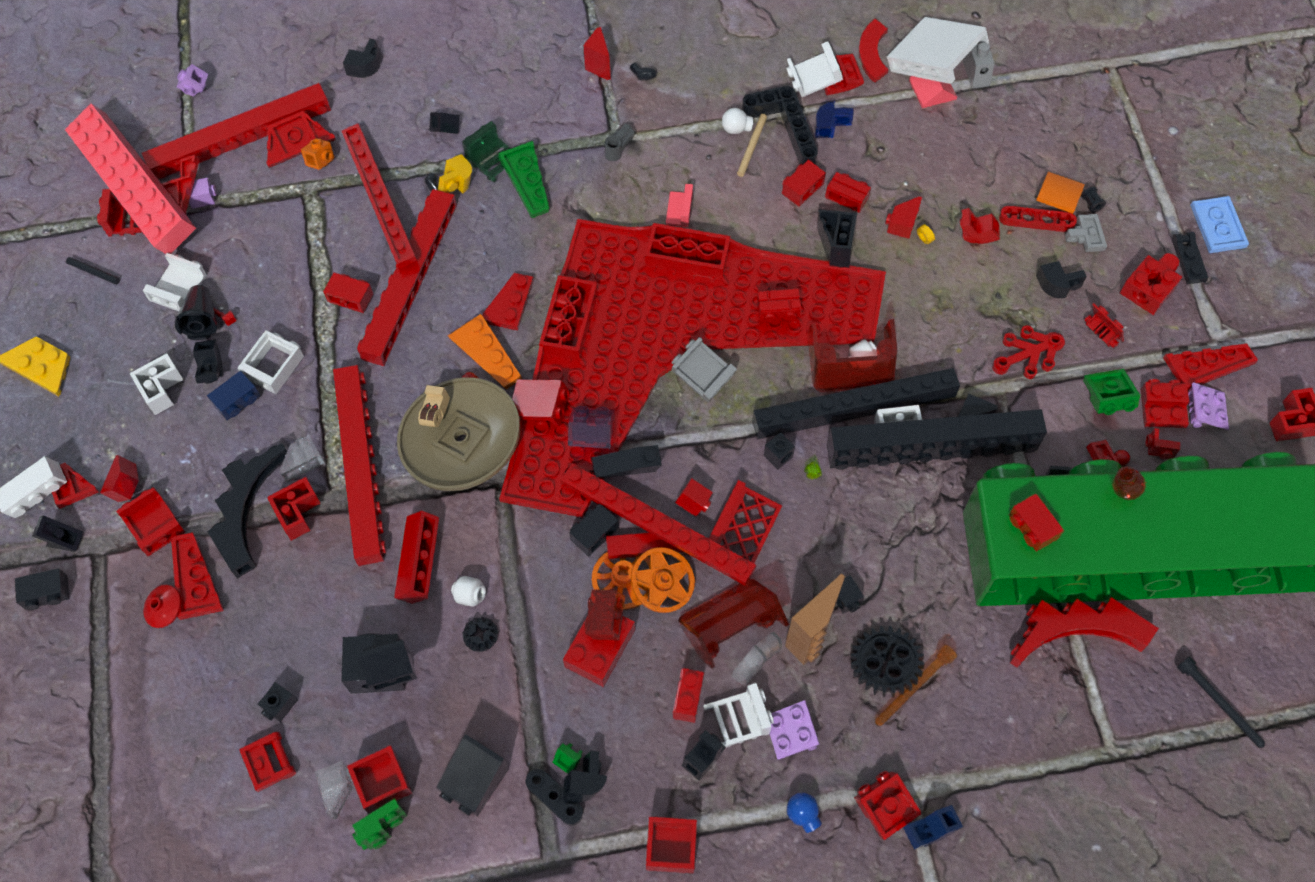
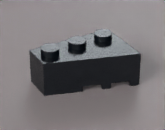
M818 209L817 230L830 266L850 268L856 233L857 213Z

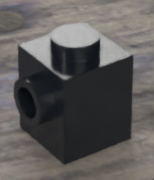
M275 682L257 705L262 709L261 714L268 720L272 721L275 718L281 722L298 700L293 694Z

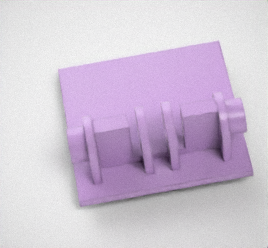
M1193 382L1192 387L1188 391L1189 412L1192 413L1190 414V423L1195 428H1199L1202 426V423L1229 430L1225 393Z
M806 700L771 713L774 724H771L770 737L778 760L806 749L811 751L817 748L819 740Z

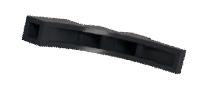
M282 443L272 446L267 452L252 458L245 465L239 459L229 463L222 469L233 487L231 491L224 492L219 498L215 499L226 520L216 523L207 532L237 579L256 568L247 542L248 515L255 495L264 481L277 467L291 458Z

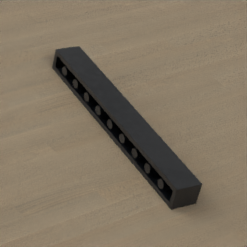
M954 368L753 410L752 423L758 440L777 436L780 432L786 434L875 415L878 409L921 405L954 398L958 393L960 383Z

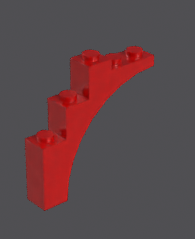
M1112 597L1107 603L1102 601L1096 611L1079 599H1076L1073 604L1068 602L1062 612L1042 600L1038 606L1033 604L1026 614L1030 617L1026 622L1029 627L1022 636L1026 640L1022 645L1017 643L1011 652V655L1014 657L1010 663L1018 668L1027 656L1040 646L1055 639L1071 635L1108 637L1142 652L1159 628Z

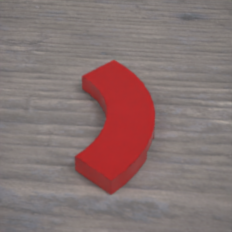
M877 19L872 20L862 33L859 43V58L862 68L874 83L888 73V68L882 63L878 54V44L882 37L887 34L888 28Z

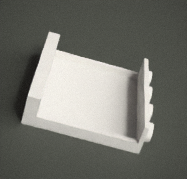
M924 17L887 56L890 70L895 73L952 84L955 80L953 69L977 43H989L986 27Z

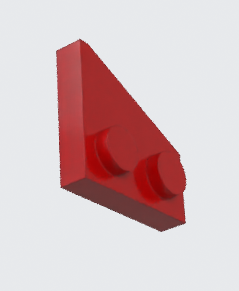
M60 464L67 482L57 491L52 492L55 504L59 509L99 493L93 484L89 483L68 464Z

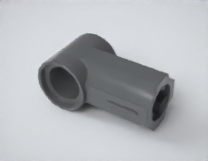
M620 125L612 136L605 139V158L607 160L617 161L621 158V152L635 135V131L630 125Z

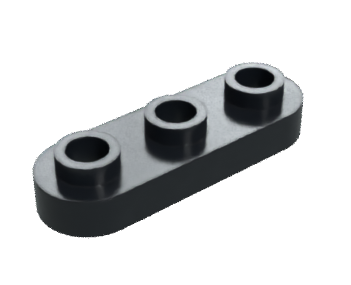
M534 769L527 774L525 783L528 790L563 823L573 826L582 820L583 810L578 802L564 801L563 788L545 771ZM535 777L541 778V782L539 784L533 783V779ZM557 793L558 798L551 800L550 794ZM573 808L575 809V814L569 816L567 815V810Z

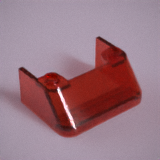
M890 319L883 329L885 339L880 341L876 347L877 356L836 358V351L832 345L818 343L816 324H812L807 336L814 388L820 392L844 391L894 381L897 360L894 319Z
M749 579L745 586L741 583L734 585L684 613L678 619L682 630L698 656L711 669L716 667L712 659L720 651L718 644L753 624L767 628L772 626L777 620L785 627L789 625L777 595L755 579Z

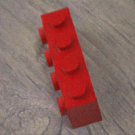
M419 511L406 517L394 598L411 604L428 599L439 523L438 516L425 511Z

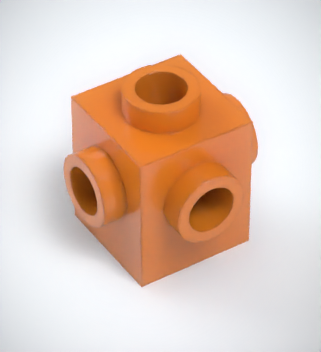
M313 139L301 149L305 165L320 170L335 159L330 142L321 139Z

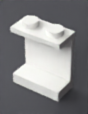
M828 41L821 44L824 51L823 54L793 66L791 58L787 59L789 67H786L790 78L794 77L795 80L792 81L795 92H800L801 97H805L843 80L840 68Z
M166 253L165 257L170 265L156 287L146 284L142 291L149 301L179 311L189 289L194 285H201L207 274L199 262L186 260L178 254Z

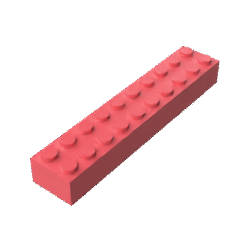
M91 103L65 129L153 247L165 254H171L196 229L105 112Z

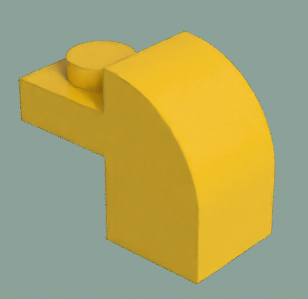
M462 154L446 160L444 175L439 178V191L449 193L459 189L461 193H464L469 189L472 166Z

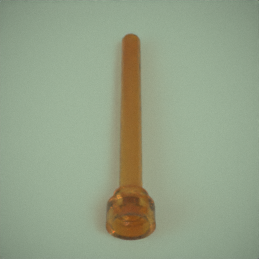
M944 644L938 650L937 658L923 671L922 677H917L919 679L918 684L912 683L911 691L905 689L904 695L900 694L875 719L877 726H882L943 664H951L957 658L956 652L950 646Z

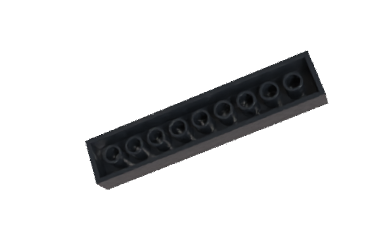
M1042 409L830 428L827 441V452L830 468L838 470L853 466L865 468L876 464L886 466L890 463L898 462L899 464H907L911 461L929 462L932 459L946 461L955 457L968 459L978 455L990 457L1001 453L1011 455L1015 452L1023 451L1024 453H1032L1038 450L1047 434Z

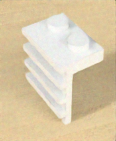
M757 683L748 685L747 692L703 705L704 710L713 708L724 740L721 743L726 748L733 744L743 743L749 739L753 740L759 736L770 734L771 724H774L770 710L766 711L764 702H766L765 694L762 689H758ZM737 700L740 702L750 734L743 736L731 703ZM724 704L727 706L737 738L729 740L718 707Z

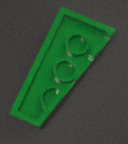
M533 141L498 153V158L531 219L548 213L549 205Z

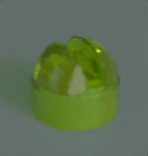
M816 461L809 463L804 469V472H809L806 475L809 479L813 480L822 476V471Z

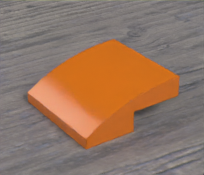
M1048 171L1036 201L1073 214L1085 184Z

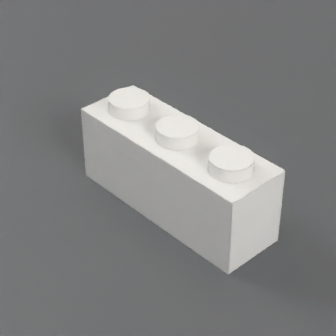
M44 456L0 488L1 512L17 518L35 504L40 503L49 494L57 491L67 482L59 463Z

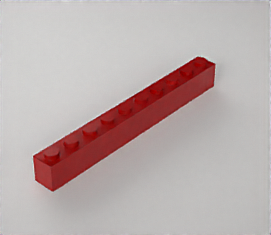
M317 83L142 152L146 165L156 178L161 179L180 171V159L196 155L200 158L199 163L268 136V125L303 111L310 118L331 111L327 97L320 84Z
M433 189L430 196L426 197L425 207L423 211L419 212L418 222L412 228L409 239L417 261L400 269L396 264L394 273L389 277L388 286L381 294L380 304L374 309L373 319L366 326L365 336L358 343L357 351L361 360L385 366L457 207L454 194Z
M358 365L333 369L353 554L357 565L361 566L383 562V554L387 553L385 541L381 540L384 526L383 522L379 521L378 515L382 514L380 501L377 502L376 495L380 493L378 483L374 482V476H377V469L375 463L372 464V457H375L373 444L370 445L369 440L373 438L371 426L367 424V420H370V412L365 407V402H368L367 391L363 390V384H366L365 374L360 372Z

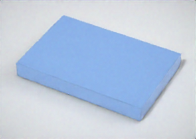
M1230 196L1192 201L1190 206L1209 253L1248 247L1249 242Z

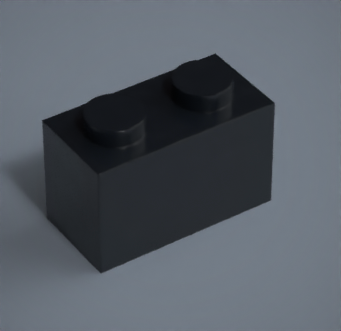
M599 504L596 508L592 507L581 522L578 521L571 527L569 532L570 539L589 557L606 541V536L613 535L619 529V521L605 507Z
M60 568L15 578L16 603L25 610H36L39 606L57 605L61 601L69 600L68 576Z

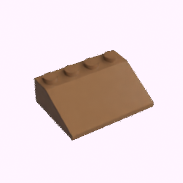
M842 573L791 619L785 647L803 665L808 661L812 663L821 654L819 651L823 647L822 643L825 641L824 637L827 634L826 631L845 578Z

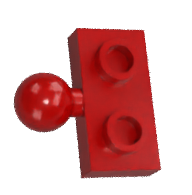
M1107 440L1092 442L1086 446L1093 460L1117 461L1121 466H1126L1130 462V454L1126 450H1118L1113 453Z

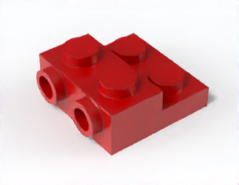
M1150 379L1145 382L1140 389L1144 427L1187 428L1189 425L1187 384H1181L1180 380L1160 383L1158 379Z
M883 771L878 774L875 783L871 786L869 784L861 786L857 790L858 795L854 797L863 814L871 821L882 840H886L922 814L898 773L892 771Z

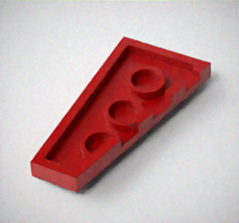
M1247 343L1223 346L1220 349L1211 350V348L1202 349L1199 352L1185 351L1175 355L1169 353L1163 357L1175 378L1180 380L1181 384H1187L1188 390L1192 387L1193 382L1202 385L1254 365L1258 361Z

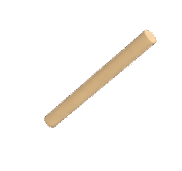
M761 114L738 169L737 175L740 177L745 175L767 119L765 114Z

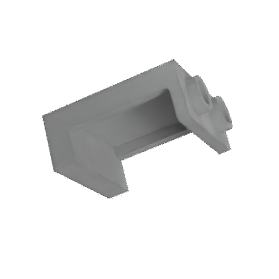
M699 337L696 341L692 339L685 347L687 351L683 355L678 354L672 361V372L709 403L736 373L737 369L732 364L728 365Z

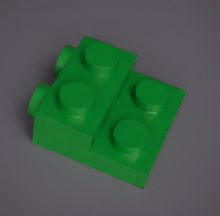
M1124 369L1084 375L1083 382L1091 394L1090 402L1097 414L1105 413V415H1112L1116 411L1125 410L1126 412H1131L1138 408L1140 393Z
M393 799L353 824L352 826L356 832L352 835L358 846H361L363 850L368 848L370 850L373 848L379 849L391 837L387 828H395L400 825L407 814L396 799Z

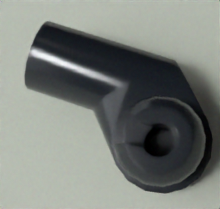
M636 62L630 66V70L641 81L654 79L657 75L655 69L641 68Z

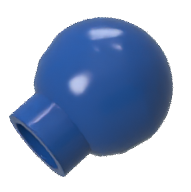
M797 793L789 799L786 811L789 819L794 824L802 826L806 833L814 831L822 824L818 817V803L812 795Z

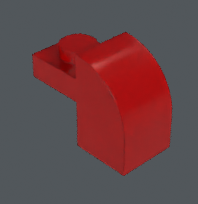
M970 208L962 210L960 225L965 241L985 244L1000 240L999 222L992 213L977 218Z

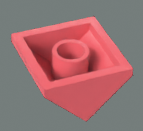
M914 76L909 78V82L922 108L957 99L951 84Z

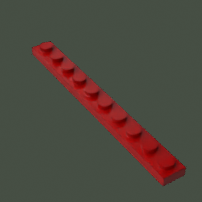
M359 123L342 130L341 132L397 266L400 269L416 262L417 258Z
M573 463L561 478V484L597 504H601L606 509L744 586L756 569V564Z

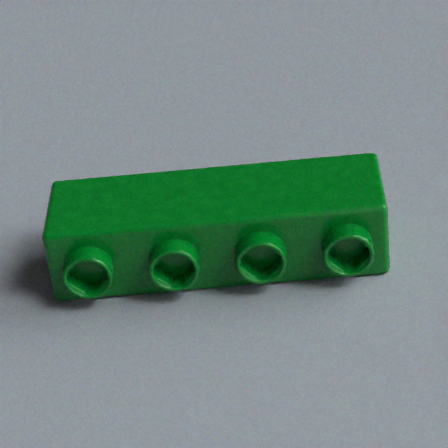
M1287 452L1260 454L1245 461L1241 467L1210 468L1206 458L1190 455L1180 456L1162 462L1156 467L1155 471L1123 472L1122 466L1117 461L1099 459L1087 461L1073 467L1068 475L1036 476L1035 470L1030 465L1023 463L1002 464L987 470L983 474L982 479L977 481L963 510L977 606L1039 604L1042 600L1048 604L1073 603L1076 599L1082 602L1109 601L1111 597L1119 601L1315 592V464L1297 465L1293 454ZM1034 494L1038 495L1064 529L1059 539L1037 552L1026 543L1024 535L1019 528L1013 526L1009 516L1015 505Z

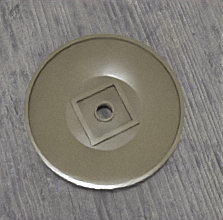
M465 377L439 383L435 386L444 387L450 397L439 427L435 428L419 424V411L423 407L426 397L424 392L410 405L401 420L397 434L398 454L408 473L415 480L429 488L442 491L469 489L484 483L496 475L514 454L520 437L521 424L519 413L511 397L501 387L487 380ZM466 435L463 441H457L458 436Z

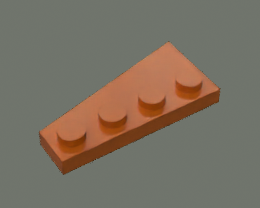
M479 314L448 335L456 345L505 389L514 385L517 379H523L482 314Z

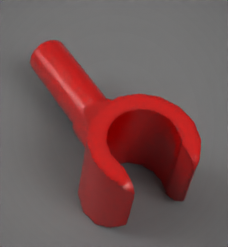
M214 308V313L227 326L237 321L231 311L224 314Z

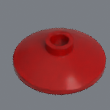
M161 585L148 595L144 604L143 614L145 621L150 626L164 628L177 618L181 609V595L179 591L171 585Z

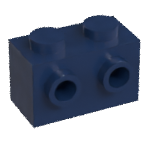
M240 370L209 393L207 397L212 405L228 421L230 418L237 416L246 406L253 404L260 397V394L252 382Z

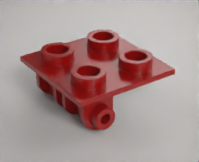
M1093 303L1094 316H1087L1084 320L1086 322L1085 325L1092 331H1095V334H1098L1106 327L1099 335V338H1102V341L1108 347L1115 348L1119 344L1117 340L1124 341V332L1122 330L1124 327L1116 319L1112 321L1107 316L1109 313L1101 305L1097 307Z

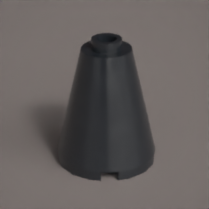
M194 285L189 289L175 319V329L180 335L182 333L187 335L188 339L205 340L217 331V321L210 291L202 285Z

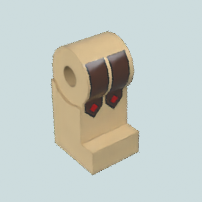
M427 385L425 401L419 411L418 420L422 426L437 428L444 417L450 397L444 387Z

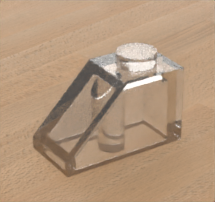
M310 435L298 438L294 443L290 444L280 468V473L286 483L324 464Z
M342 761L314 771L327 816L332 820L338 818L353 788L349 770Z

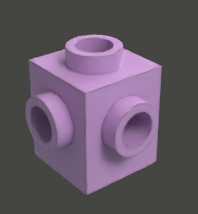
M191 64L188 68L182 69L177 76L179 81L176 87L193 97L198 92L202 93L205 89L208 74Z

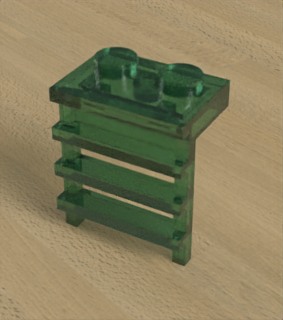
M490 121L486 125L481 126L472 135L467 136L462 141L465 158L470 160L474 167L476 166L481 173L486 175L488 180L494 183L497 181L495 176L504 170L502 163L488 171L489 168L500 161L498 153L482 165L480 163L500 148H503L500 152L511 148L498 137L496 125Z

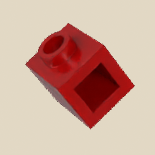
M691 478L675 503L696 517L701 510L705 512L711 504L709 498L713 492Z

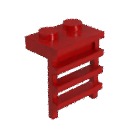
M102 189V197L99 198L100 213L97 214V221L108 237H111L112 234L124 236L127 233L131 235L143 233L139 227H136V223L131 217L130 227L125 228V208L115 198L110 189Z

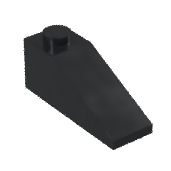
M658 445L636 447L591 458L594 476L598 478L656 472L662 466Z

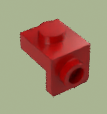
M1154 428L1146 437L1145 446L1148 447V455L1159 456L1162 459H1171L1180 451V442L1159 439V428Z

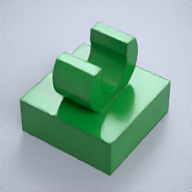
M562 743L552 761L553 764L567 774L571 770H576L583 752L580 750L576 753L572 750V743L567 745Z

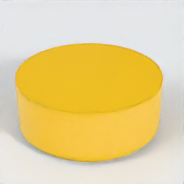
M923 224L917 229V235L923 243L930 244L935 240L934 233L927 225Z

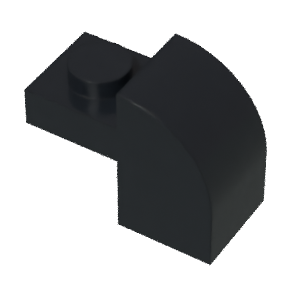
M369 38L363 52L349 49L343 61L346 75L366 78L374 75L380 69L378 62L380 48L378 47L377 40Z
M1059 261L1040 265L1036 274L1042 290L1054 298H1066L1070 290L1074 291L1081 288L1087 277L1084 270L1065 274Z
M216 339L195 342L193 355L197 364L195 374L197 384H209L218 381V378L223 376V367Z
M705 730L699 736L696 746L684 758L682 767L700 781L715 764L726 747L715 734H710Z
M590 750L583 758L582 772L571 770L564 777V801L586 802L592 799L604 787L607 775H600L602 763L599 760V752Z

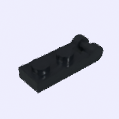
M1187 232L1186 235H1181L1180 233L1173 234V246L1186 284L1206 282L1209 277L1196 243V234L1194 232Z

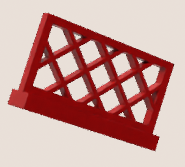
M738 480L709 539L719 545L723 540L724 545L721 546L729 550V547L740 544L743 553L740 556L755 563L782 505L745 487L746 483ZM745 494L753 497L756 505L746 507L743 501ZM768 505L774 508L775 511L773 515L765 517L761 507ZM757 508L761 519L751 521L747 511ZM743 512L747 523L737 525L734 516ZM762 522L765 532L756 535L753 524ZM749 526L752 537L742 539L738 529ZM734 530L738 541L728 543L725 534ZM754 540L756 550L747 553L744 542Z

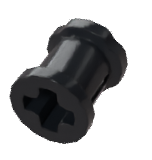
M1095 186L1086 189L1081 194V198L1089 205L1091 213L1099 211L1106 205V201L1101 199Z

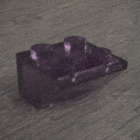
M587 406L573 408L568 425V446L610 449L614 410H610L607 407L589 409Z

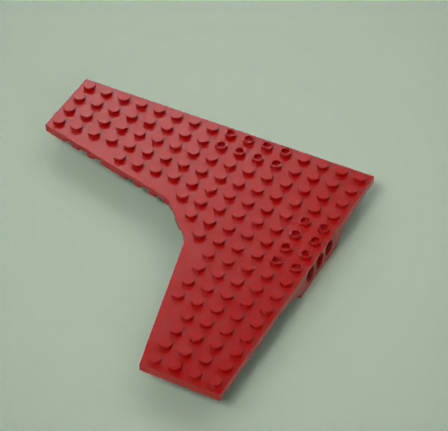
M577 219L567 258L561 274L558 275L539 342L538 356L532 379L562 380L570 392L564 409L565 416L560 426H555L551 421L521 420L519 441L514 454L510 458L499 497L500 502L583 518L592 500L561 484V478L572 463L594 475L592 457L620 451L658 379L672 371V361L678 354L683 355L687 351L685 347L692 339L696 341L699 337L702 338V342L710 349L857 344L861 340L874 343L886 271L851 265L850 268L830 266L828 261L764 251L741 244L731 239V236L693 229L657 223L644 227H627ZM799 289L800 317L792 321L777 319L774 322H765V320H759L757 306L758 291Z

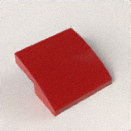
M853 54L836 55L835 59L843 80L824 88L826 95H833L864 84Z

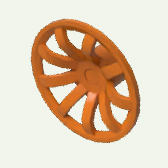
M607 552L598 559L593 568L591 579L595 594L604 604L612 608L624 610L642 605L635 596L631 586V571L634 563L640 556L636 557L632 563L626 561L625 558H620L619 562L613 564L608 559ZM647 556L644 561L650 568V558ZM604 562L612 572L601 574L598 573V570ZM597 579H611V582L600 590ZM637 584L638 588L646 591L643 597L648 600L649 588ZM617 586L616 598L613 602L604 595ZM623 588H627L632 603L620 604Z

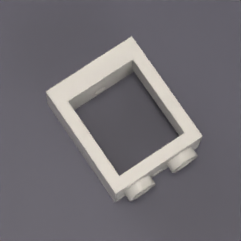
M265 330L237 369L241 370L252 383L277 394L304 356L300 350L301 347L296 342H288L276 332L272 334ZM272 346L289 354V357L274 377L256 369Z

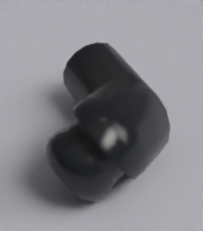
M428 173L424 179L425 184L431 192L433 189L438 190V185L435 182L437 180L436 175Z

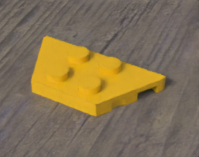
M36 336L1 354L0 364L59 397L62 392L60 390L61 382L65 380L66 368L71 357L64 351Z

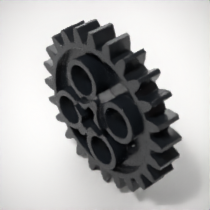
M880 626L879 632L871 628V635L864 632L863 639L857 638V645H853L852 651L854 653L851 654L850 658L853 661L851 662V669H855L853 676L859 677V685L866 683V691L871 687L874 688L873 695H876L878 691H882L883 697L886 696L887 692H890L891 696L895 697V691H899L901 695H904V688L911 691L912 683L917 685L919 681L917 677H922L923 671L921 669H924L925 663L922 662L924 654L919 653L921 645L914 646L916 638L909 640V632L901 635V628H898L896 632H893L892 626H889L888 631H884V628ZM877 645H882V646H884L886 649H884V650H878V649H876V646H877ZM891 645H895L883 678H880L879 676L883 670L884 662L888 658ZM904 653L907 657L900 658L897 654ZM870 664H874L878 668L873 670L868 668L867 666ZM895 672L899 674V677L893 678L889 673Z

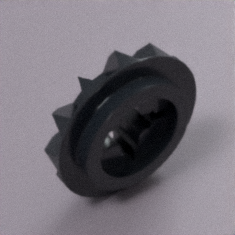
M483 616L481 618H473L469 623H466L462 631L463 641L473 651H486L493 647L497 641V626L491 619L489 620ZM476 627H479L481 631L486 630V632L483 633L484 641H482L481 638H479L478 636L474 637V635L477 634Z

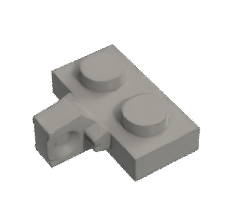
M1098 214L1078 215V226L1074 229H1068L1065 235L1066 242L1078 241L1079 244L1083 243L1086 252L1105 251L1107 244Z

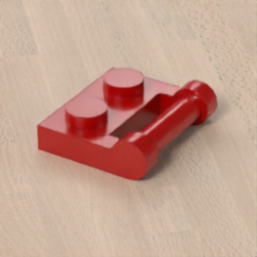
M279 731L273 732L239 749L257 792L296 774L294 766L290 765L281 743L282 737ZM272 744L282 768L278 772H275L266 746Z

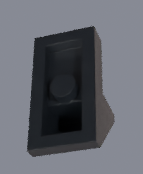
M42 515L39 517L32 536L47 542L46 547L76 552L83 531Z

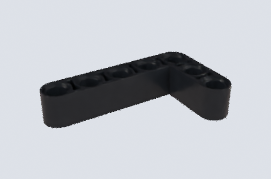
M777 87L750 93L743 97L742 110L746 116L758 118L761 114L767 116L780 113L799 165H803L808 160L816 165L818 150L796 92L792 87Z

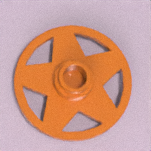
M653 548L646 551L636 560L631 571V586L635 596L641 604L652 611L659 613L674 612L682 608L693 594L695 586L693 570L688 561L672 549ZM662 553L672 555L680 562L669 565ZM650 555V569L637 571L641 562ZM686 573H688L689 579L688 592L685 591L679 582ZM637 584L649 588L648 601L640 593ZM666 597L679 602V604L672 607H660Z

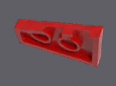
M514 273L482 314L488 325L518 331L534 282L533 276Z

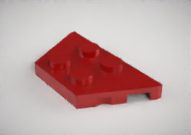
M303 111L268 125L267 166L271 168L301 155V149L313 139L317 138L332 142L336 140L335 136L325 130L317 121L312 120Z

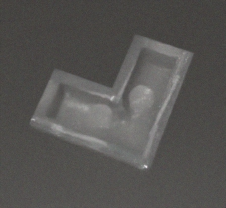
M772 632L755 644L734 669L731 676L741 684H748L766 661L781 650V638L775 632Z

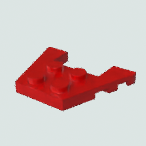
M196 155L180 159V178L161 183L185 214L200 158Z

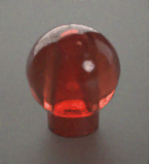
M1125 466L1118 470L1113 480V490L1117 496L1124 500H1134L1139 498L1145 491L1146 482L1140 472L1130 466Z

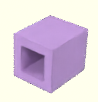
M208 178L194 180L189 200L192 209L215 204L214 196H217L214 184H210Z

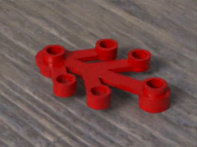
M1025 325L1020 331V336L1023 339L1031 338L1042 343L1032 344L1016 339L1013 333H1006L1002 340L1003 344L1007 347L1013 346L1023 349V351L1007 358L1004 356L997 357L992 365V369L996 374L1003 375L1008 372L1010 365L1030 357L1028 366L1023 374L1027 379H1033L1037 374L1036 366L1040 352L1048 350L1041 368L1047 372L1052 371L1055 366V353L1064 347L1065 339L1059 333L1051 332L1045 335L1035 332L1031 326ZM1031 370L1034 374H1029L1027 371Z

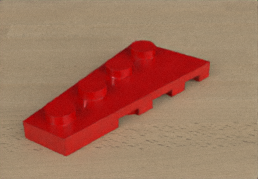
M193 532L172 536L175 588L181 595V609L177 617L183 620L224 611L196 536Z

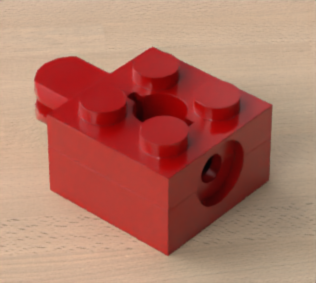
M1166 253L1157 261L1148 255L1127 279L1120 294L1154 316L1182 279V276L1175 272L1179 266L1178 257L1174 254Z

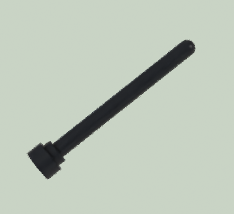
M1191 656L1176 667L1182 674L1190 675L1258 748L1265 746V741L1197 670L1198 667L1195 665L1197 662Z

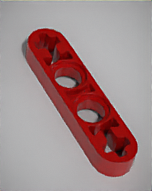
M1005 206L1001 209L999 221L1003 225L1068 232V229H1074L1077 223L1076 216L1069 212L1017 206ZM1030 215L1033 220L1027 221L1023 216ZM1049 217L1052 219V223H1046L1042 218Z

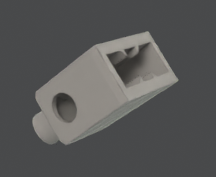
M982 42L977 44L963 60L972 89L989 87L991 84L994 60L989 44Z

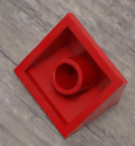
M597 27L583 45L585 70L603 79L611 80L609 52L601 27Z

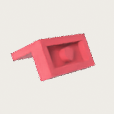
M685 184L684 192H670L666 225L689 227L693 184Z

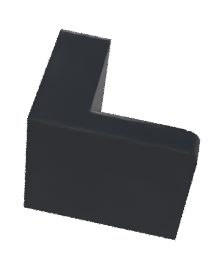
M430 112L429 131L458 134L460 115Z

